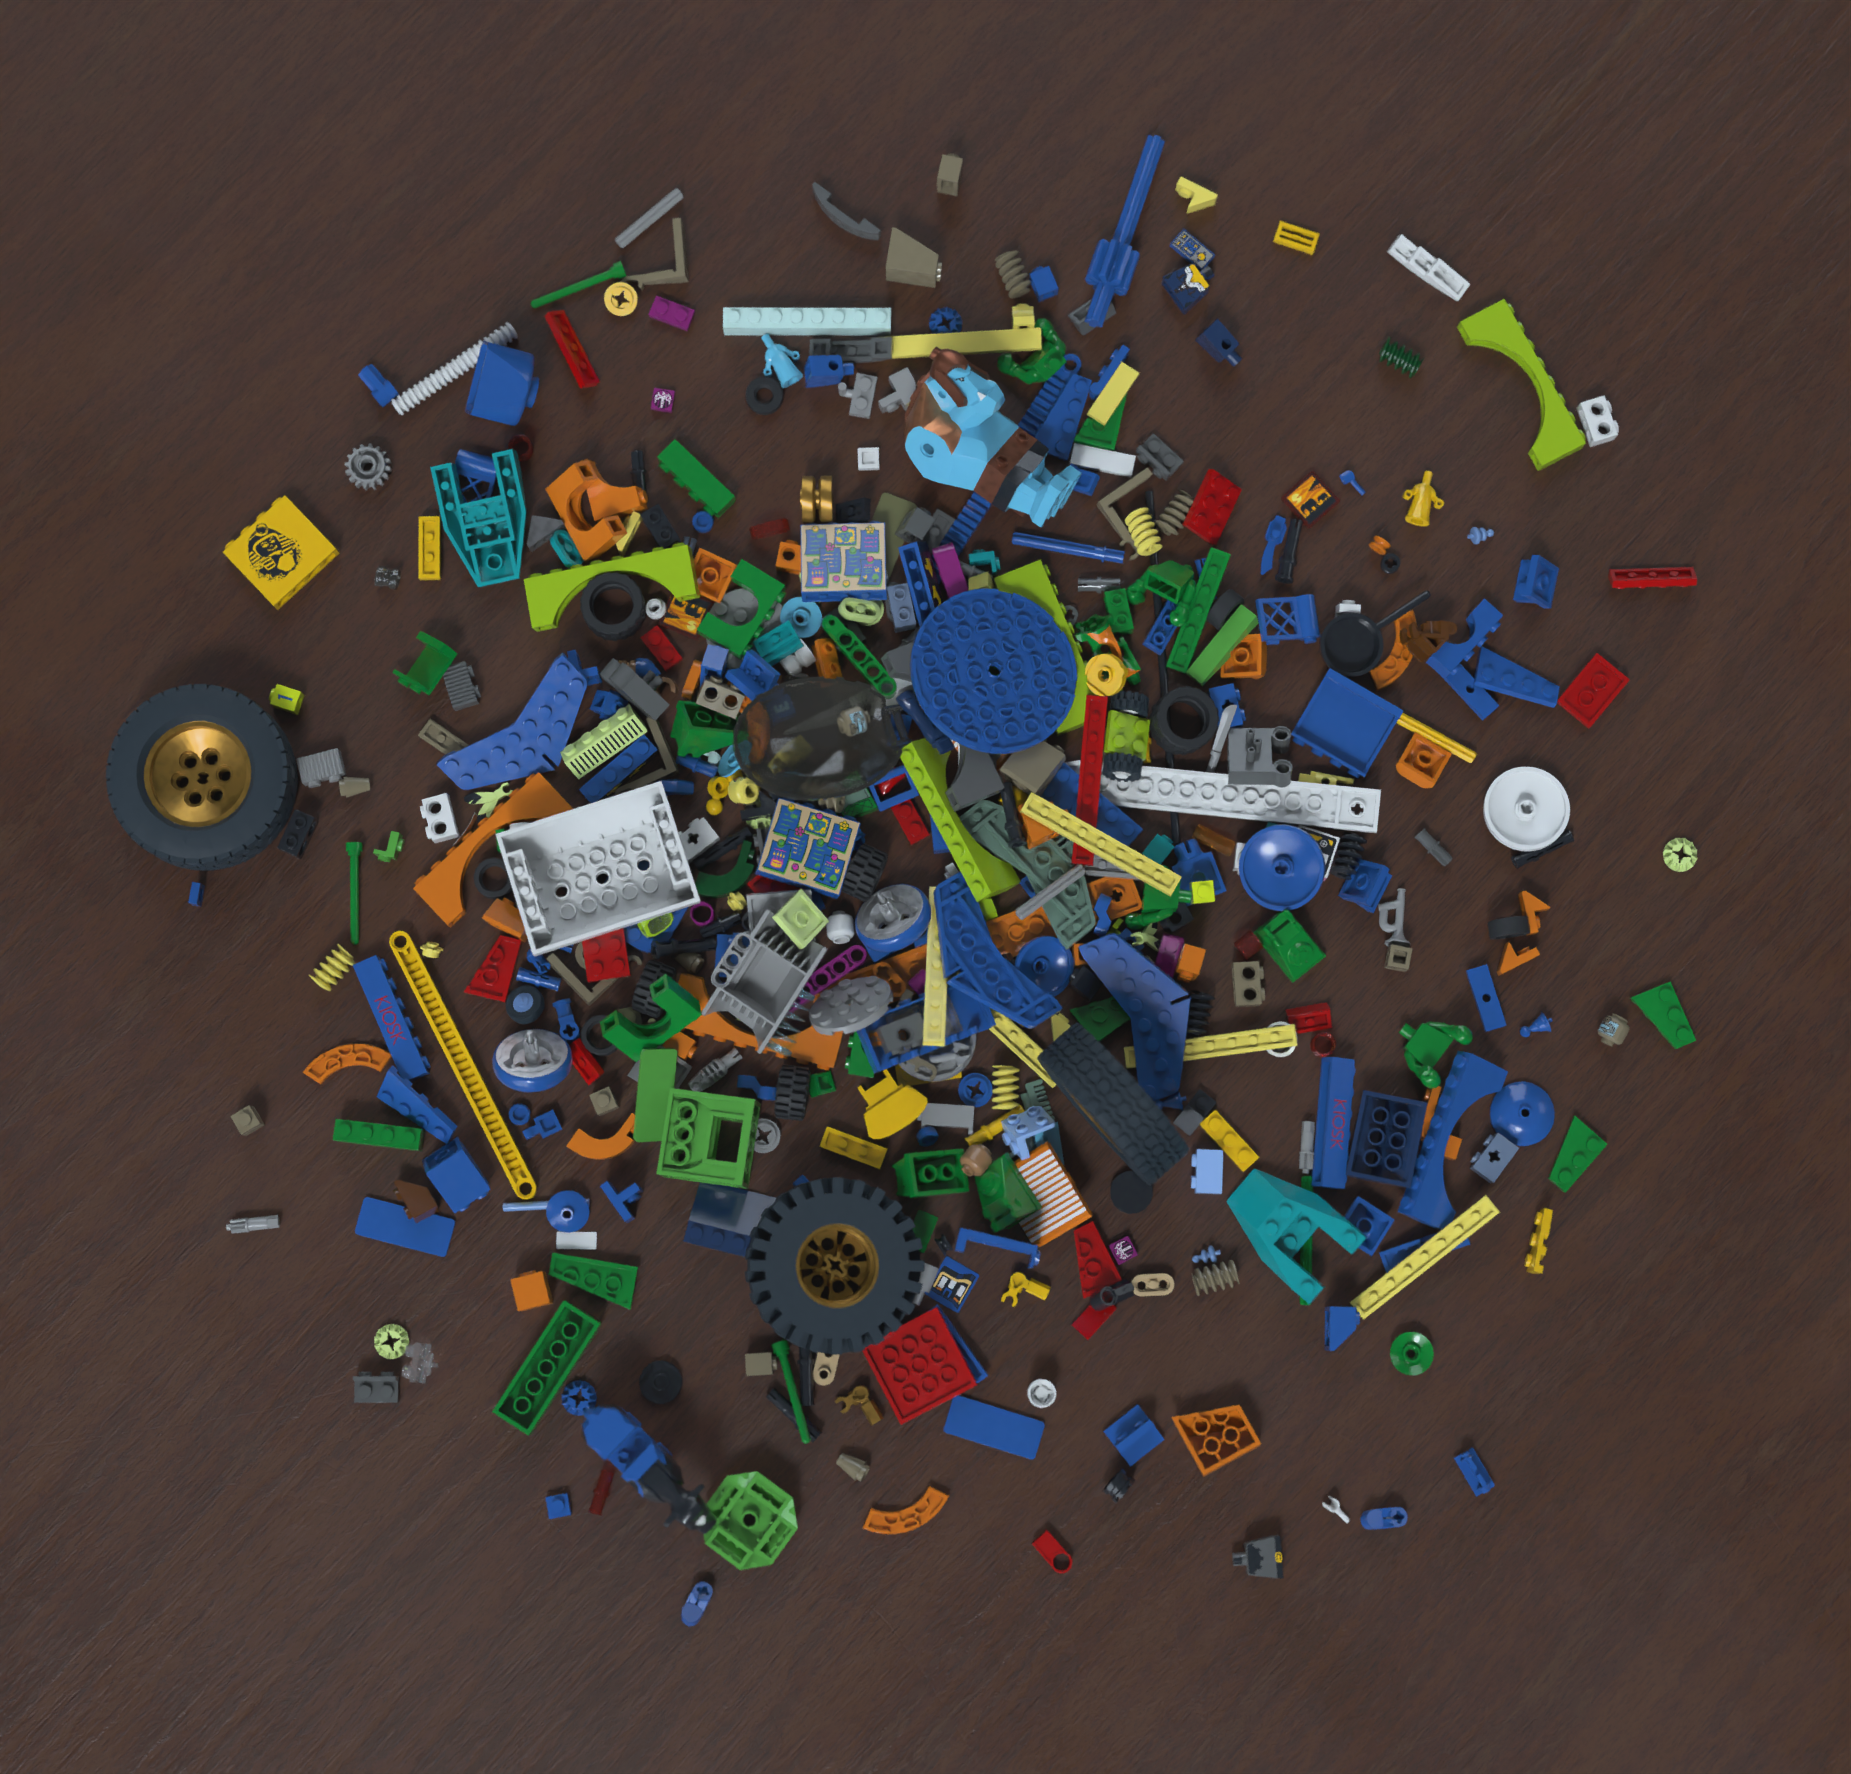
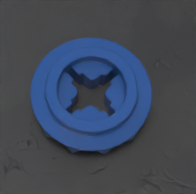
M948 307L938 308L929 320L931 333L961 332V315L955 309L953 310ZM942 317L945 318L947 321L952 320V322L949 323L950 330H948V328H946L945 325L940 326V324H942Z
M971 1073L961 1080L958 1093L960 1099L967 1106L977 1108L985 1105L991 1099L993 1088L986 1076L980 1073ZM978 1082H981L979 1085V1090L982 1091L981 1093H983L984 1095L976 1094L971 1099L972 1091L967 1087V1085L970 1087H975L976 1084H978Z
M585 1381L570 1383L562 1393L564 1408L567 1412L576 1416L584 1415L585 1408L595 1406L597 1396L595 1389ZM580 1389H582V1397H585L588 1401H581L577 1408L576 1400L571 1398L570 1395H577Z

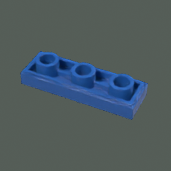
M1166 600L1142 645L1158 655L1163 653L1177 628L1170 622V613L1176 609L1178 604Z
M1463 666L1454 676L1449 674L1444 679L1482 721L1499 707L1497 702L1483 688L1473 685L1474 678Z
M1487 964L1466 970L1484 1031L1488 1032L1507 1026ZM1483 995H1487V996H1488V998H1489V1001H1488V1002H1484V1001H1483V999H1482Z

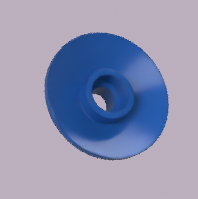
M571 1190L560 1191L553 1195L546 1208L549 1223L555 1229L565 1233L581 1229L588 1221L590 1213L586 1199L581 1194ZM568 1210L571 1212V1216L566 1217L563 1212Z

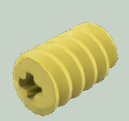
M1147 507L1131 512L1125 519L1137 552L1142 556L1151 555L1163 547L1161 544H1158L1161 538L1156 536L1158 534L1157 529H1153L1155 523L1149 522L1152 520V516L1147 514L1149 512Z
M337 944L339 952L331 950L333 958L325 957L328 964L320 962L322 970L314 968L316 976L309 975L320 987L327 991L332 990L329 983L338 984L335 977L344 978L341 971H350L347 964L351 966L355 964L353 956L340 944Z
M992 1066L998 1069V1071L992 1073L993 1076L998 1078L992 1081L993 1085L998 1086V1088L992 1090V1093L998 1095L992 1098V1102L998 1104L993 1106L992 1109L1012 1110L1014 1107L1019 1106V1103L1013 1101V1099L1019 1097L1018 1094L1013 1093L1014 1090L1019 1089V1086L1013 1084V1082L1019 1080V1077L1014 1076L1013 1073L1019 1072L1020 1069L1013 1066Z

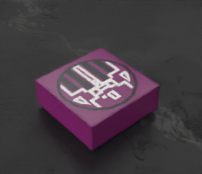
M654 388L651 410L672 413L675 391Z
M1128 1236L1109 1245L1118 1265L1138 1255Z

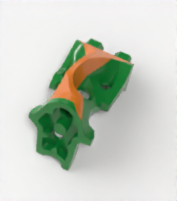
M1094 614L1087 620L1075 624L1078 630L1075 637L1080 642L1087 641L1090 644L1093 654L1091 658L1105 654L1101 652L1100 647L1108 645L1110 649L1107 653L1117 656L1128 669L1126 677L1128 684L1132 686L1141 681L1138 673L1141 668L1123 637H1120L1117 642L1113 635V618L1111 615L1101 617ZM1120 648H1122L1123 651H1124V656H1123V657H1122ZM1102 671V675H1104L1102 678L1104 680L1109 678V672Z

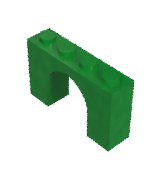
M741 559L730 577L732 582L756 597L758 601L757 614L749 623L733 626L707 612L697 628L700 636L715 645L728 649V653L740 660L748 650H752L753 646L751 644L753 640L761 636L764 631L762 626L765 621L772 619L775 613L774 607L777 603L781 604L787 594L783 583Z
M667 974L649 986L652 1000L667 1012L660 1021L650 1025H638L631 1022L617 1010L600 1021L602 1036L635 1062L640 1060V1054L643 1049L657 1048L702 1015L699 1000Z

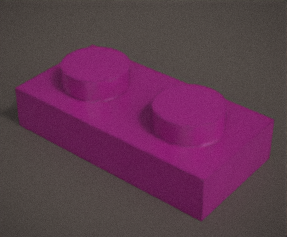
M656 296L648 315L653 319L688 331L695 315V310Z

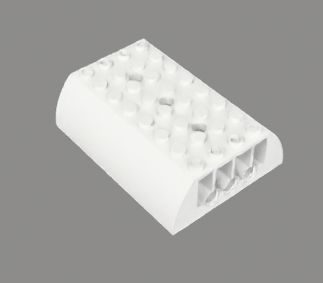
M662 781L496 834L533 956H538L701 903ZM642 860L650 863L649 868L645 871L638 869V864ZM602 873L609 876L608 881L604 884L597 882V877ZM559 887H566L568 889L564 897L556 895V890Z

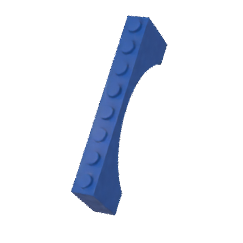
M1457 1051L1426 1137L1423 1140L1420 1153L1416 1159L1411 1188H1406L1397 1212L1437 1230H1442L1453 1221L1456 1212L1447 1197L1443 1178L1444 1154L1449 1136L1460 1116L1470 1105L1488 1094L1501 1092L1508 1071L1472 1053Z

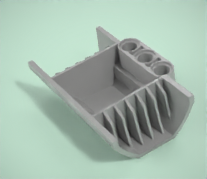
M766 909L753 932L745 931L737 934L711 975V981L717 989L702 1011L704 1016L713 1012L728 1011L753 1029L758 1043L757 1052L759 1054H762L828 950L812 940L805 948L800 950L772 918L775 914L769 909ZM743 936L748 937L750 940L748 947L742 944ZM732 954H735L739 959L737 965L733 964L730 960ZM720 972H724L727 975L726 983L720 980Z

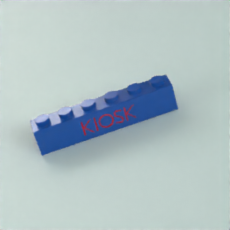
M375 955L354 964L353 968L403 1080L407 1078L412 1082L430 1074L428 1070L431 1067L426 1055L422 1056L420 1048H422V1044L418 1036L414 1037L411 1029L414 1026L410 1017H405L403 1009H406L401 997L397 998L394 990L397 989L393 978H389L386 973L389 968L385 959H380L379 956Z
M1322 1057L1312 1173V1186L1345 1189L1347 1182L1346 1168L1349 1159L1348 1142L1351 1136L1349 1130L1352 1117L1351 1104L1354 1095L1353 1078L1356 1072L1355 1060L1338 1057Z

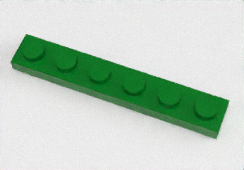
M1212 547L1210 548L1196 585L1195 595L1190 604L1188 620L1179 630L1166 667L1187 674L1186 672L1196 651L1208 613L1213 606L1231 554Z

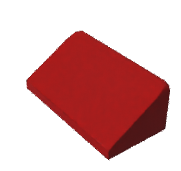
M1327 1002L1285 1010L1287 1023L1290 1025L1295 1024L1297 1034L1332 1028L1331 1012Z
M1089 1305L1072 1326L1088 1340L1117 1307L1112 1305L1102 1311H1097Z

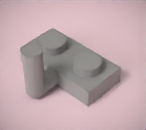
M857 373L854 390L847 389L844 382L838 384L839 395L852 398L849 415L870 419L877 376Z

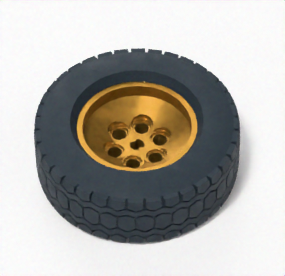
M190 684L179 686L178 688L174 687L163 691V693H158L149 698V701L146 700L137 707V710H134L126 719L127 721L118 730V735L115 736L111 745L112 749L109 751L108 765H106V785L110 804L119 823L130 838L161 860L177 867L191 870L211 871L230 868L248 861L266 849L286 825L295 804L298 786L295 756L289 740L277 722L257 703L243 694L228 688L208 684ZM217 755L218 761L214 765H210L209 759ZM191 759H196V766L188 768V762ZM225 772L231 773L228 781H222V775ZM209 775L207 777L208 782L202 784L204 782L203 777ZM188 778V785L180 788L181 780ZM222 791L223 796L221 800L215 801V793ZM200 794L202 797L200 803L193 804L194 796Z

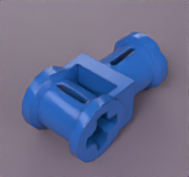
M570 998L552 1003V1006L557 1011L560 1034L568 1043H572L580 1037V1029L575 1023L570 1007ZM571 1027L572 1030H576L573 1032V1036L569 1037L568 1034H565L566 1032H568L567 1028Z

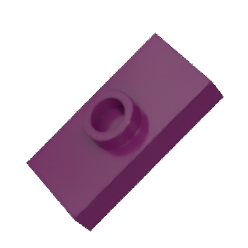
M1163 933L1154 964L1173 979L1184 938Z

